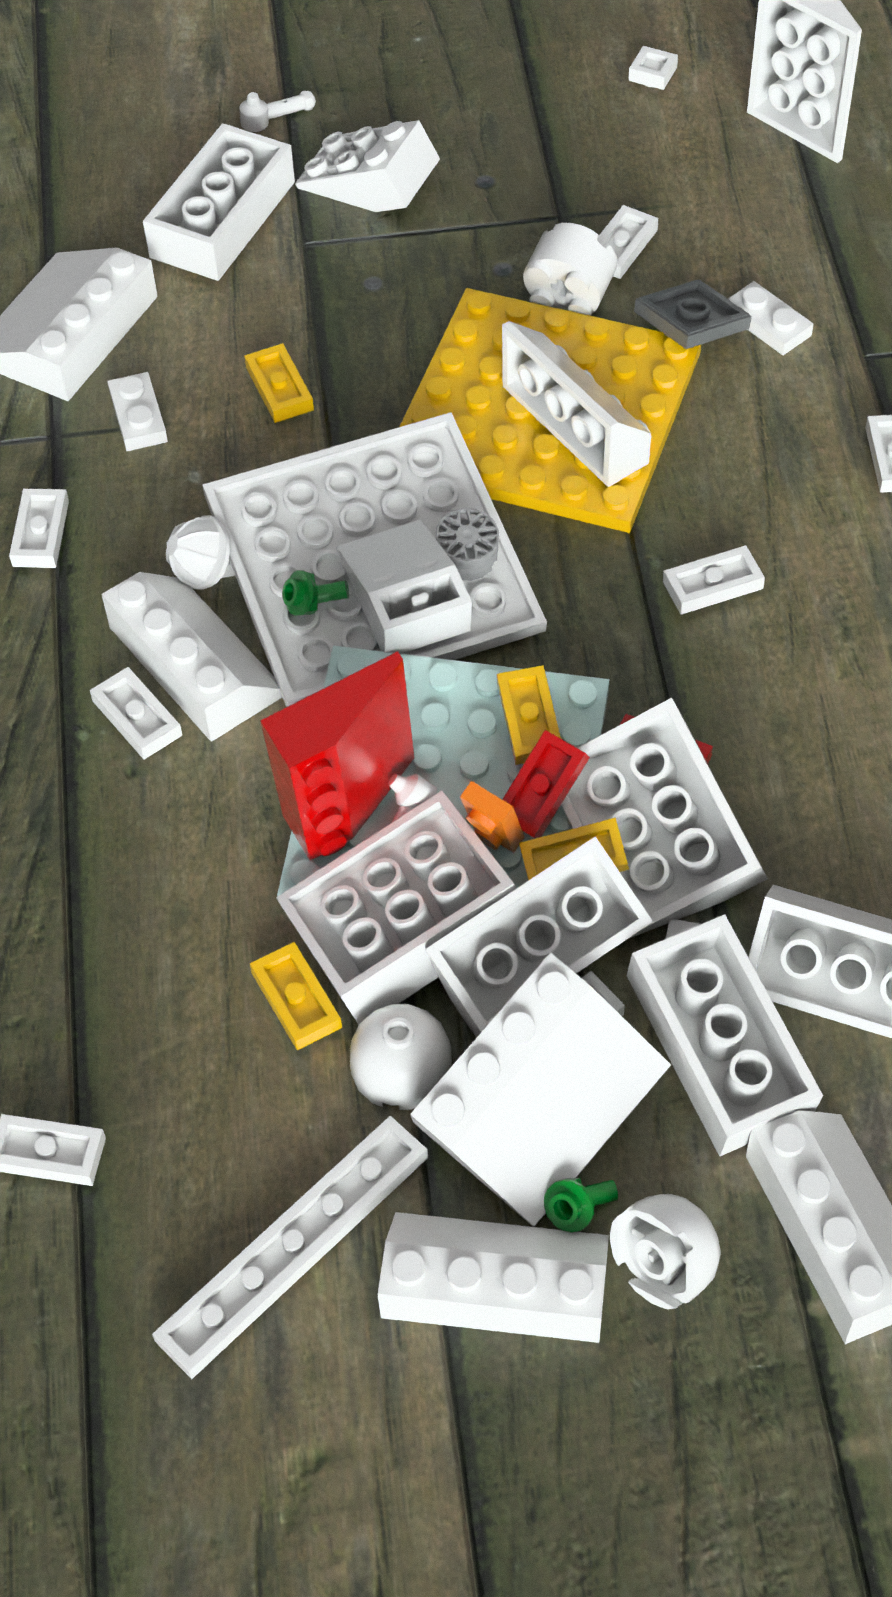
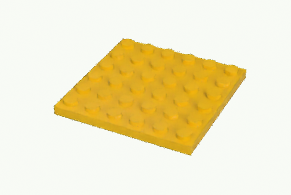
M466 288L399 427L452 412L492 500L630 533L700 356L701 345L685 349L660 331ZM511 321L543 333L556 346H561L567 352L569 358L582 370H587L593 376L595 382L609 395H614L620 401L622 407L636 420L644 422L651 433L649 464L610 487H607L503 387L502 324Z

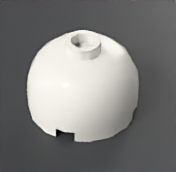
M391 1004L373 1011L358 1025L351 1040L350 1070L357 1089L371 1103L383 1107L382 1103L388 1105H399V1110H412L416 1108L451 1068V1044L441 1022L428 1011L409 1004Z
M673 1194L648 1196L629 1206L612 1222L610 1242L613 1257L618 1266L626 1262L629 1270L637 1277L629 1280L628 1283L651 1304L665 1309H676L682 1303H688L693 1300L714 1279L721 1255L717 1233L707 1215L686 1198Z

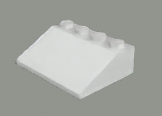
M759 0L747 113L836 163L841 161L843 157L862 33L861 27L840 0Z
M120 248L56 253L0 315V374L69 401L158 297L151 260Z
M672 698L578 747L590 758L561 805L573 829L616 818L629 870L620 873L653 920L652 923L630 938L668 924L671 919L678 920L722 903L768 879Z
M442 790L276 897V899L359 1025L373 1011L391 1004H398L437 979L438 975L425 949L514 891L516 886Z
M550 953L410 1115L414 1124L532 1227H535L546 1214L544 1196L547 1189L558 1180L576 1178L671 1064L588 983Z

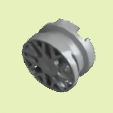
M461 508L451 511L441 519L436 529V540L455 564L461 579L472 581L482 578L492 571V566L497 561L499 530L495 521L487 513L473 508ZM460 514H466L468 520H461ZM481 518H485L483 520V523L478 522V520Z

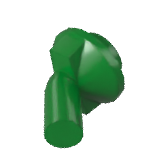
M297 570L285 581L282 589V598L289 612L294 616L311 615L318 611V603L348 599L349 587L346 580L316 585L313 573Z
M565 1178L556 1181L547 1189L544 1196V1208L547 1217L553 1225L562 1231L573 1233L581 1231L590 1224L594 1216V1206L617 1201L618 1190L613 1180L583 1186L581 1178Z

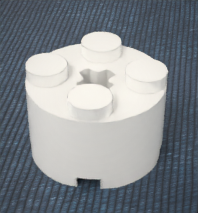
M574 223L555 224L553 230H546L542 234L524 270V284L531 295L529 301L591 316L598 308L617 269V257L614 250L609 244L605 249L597 242L599 235L587 227Z

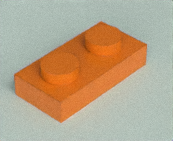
M471 781L460 796L468 814L466 819L473 825L474 832L485 845L494 850H497L501 845L514 853L525 836L513 806Z

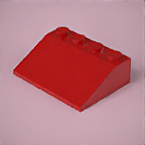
M398 651L260 720L283 817L310 861L321 855L329 856L335 854L348 841L352 840L391 790V787L388 785L391 777L394 774L401 776L415 758L404 663Z

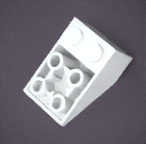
M419 120L405 123L395 121L387 126L378 128L367 126L356 132L345 134L335 132L327 136L323 140V146L316 156L306 163L305 171L296 181L295 185L298 189L373 212L401 209L409 205L440 158Z
M421 519L336 546L339 557L380 650L384 653H395L398 651L402 654L471 631L472 600L455 564Z

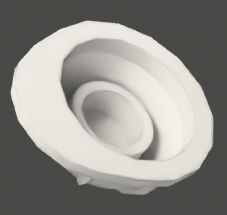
M207 515L175 526L167 542L166 561L170 564L177 578L192 589L202 590L218 583L224 575L229 561L230 539L222 523L215 516Z

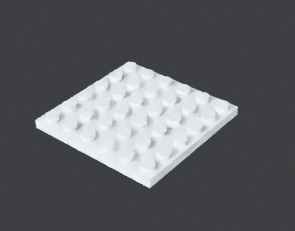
M452 412L203 484L204 496L212 516H215L222 523L230 539L229 561L286 707L324 688L333 645L381 651L339 557L336 546L420 519L436 539L437 526L441 519L449 512L461 508H473L485 512L495 521L499 530L497 561L492 566V571L487 575L472 581L462 580L472 600L471 631L402 654L456 660L546 632L547 621ZM460 514L461 520H468L466 514ZM485 518L479 519L478 522L483 523ZM304 570L314 574L316 585L346 580L349 587V598L318 603V611L315 613L294 616L289 612L287 605L283 601L282 589L285 581L290 578L294 571Z

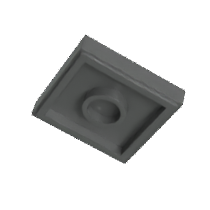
M699 279L639 297L635 300L634 308L636 314L685 349L750 328L752 317L745 310Z

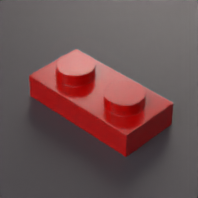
M544 730L502 799L513 806L522 831L534 839L542 837L590 758L585 752L547 730Z

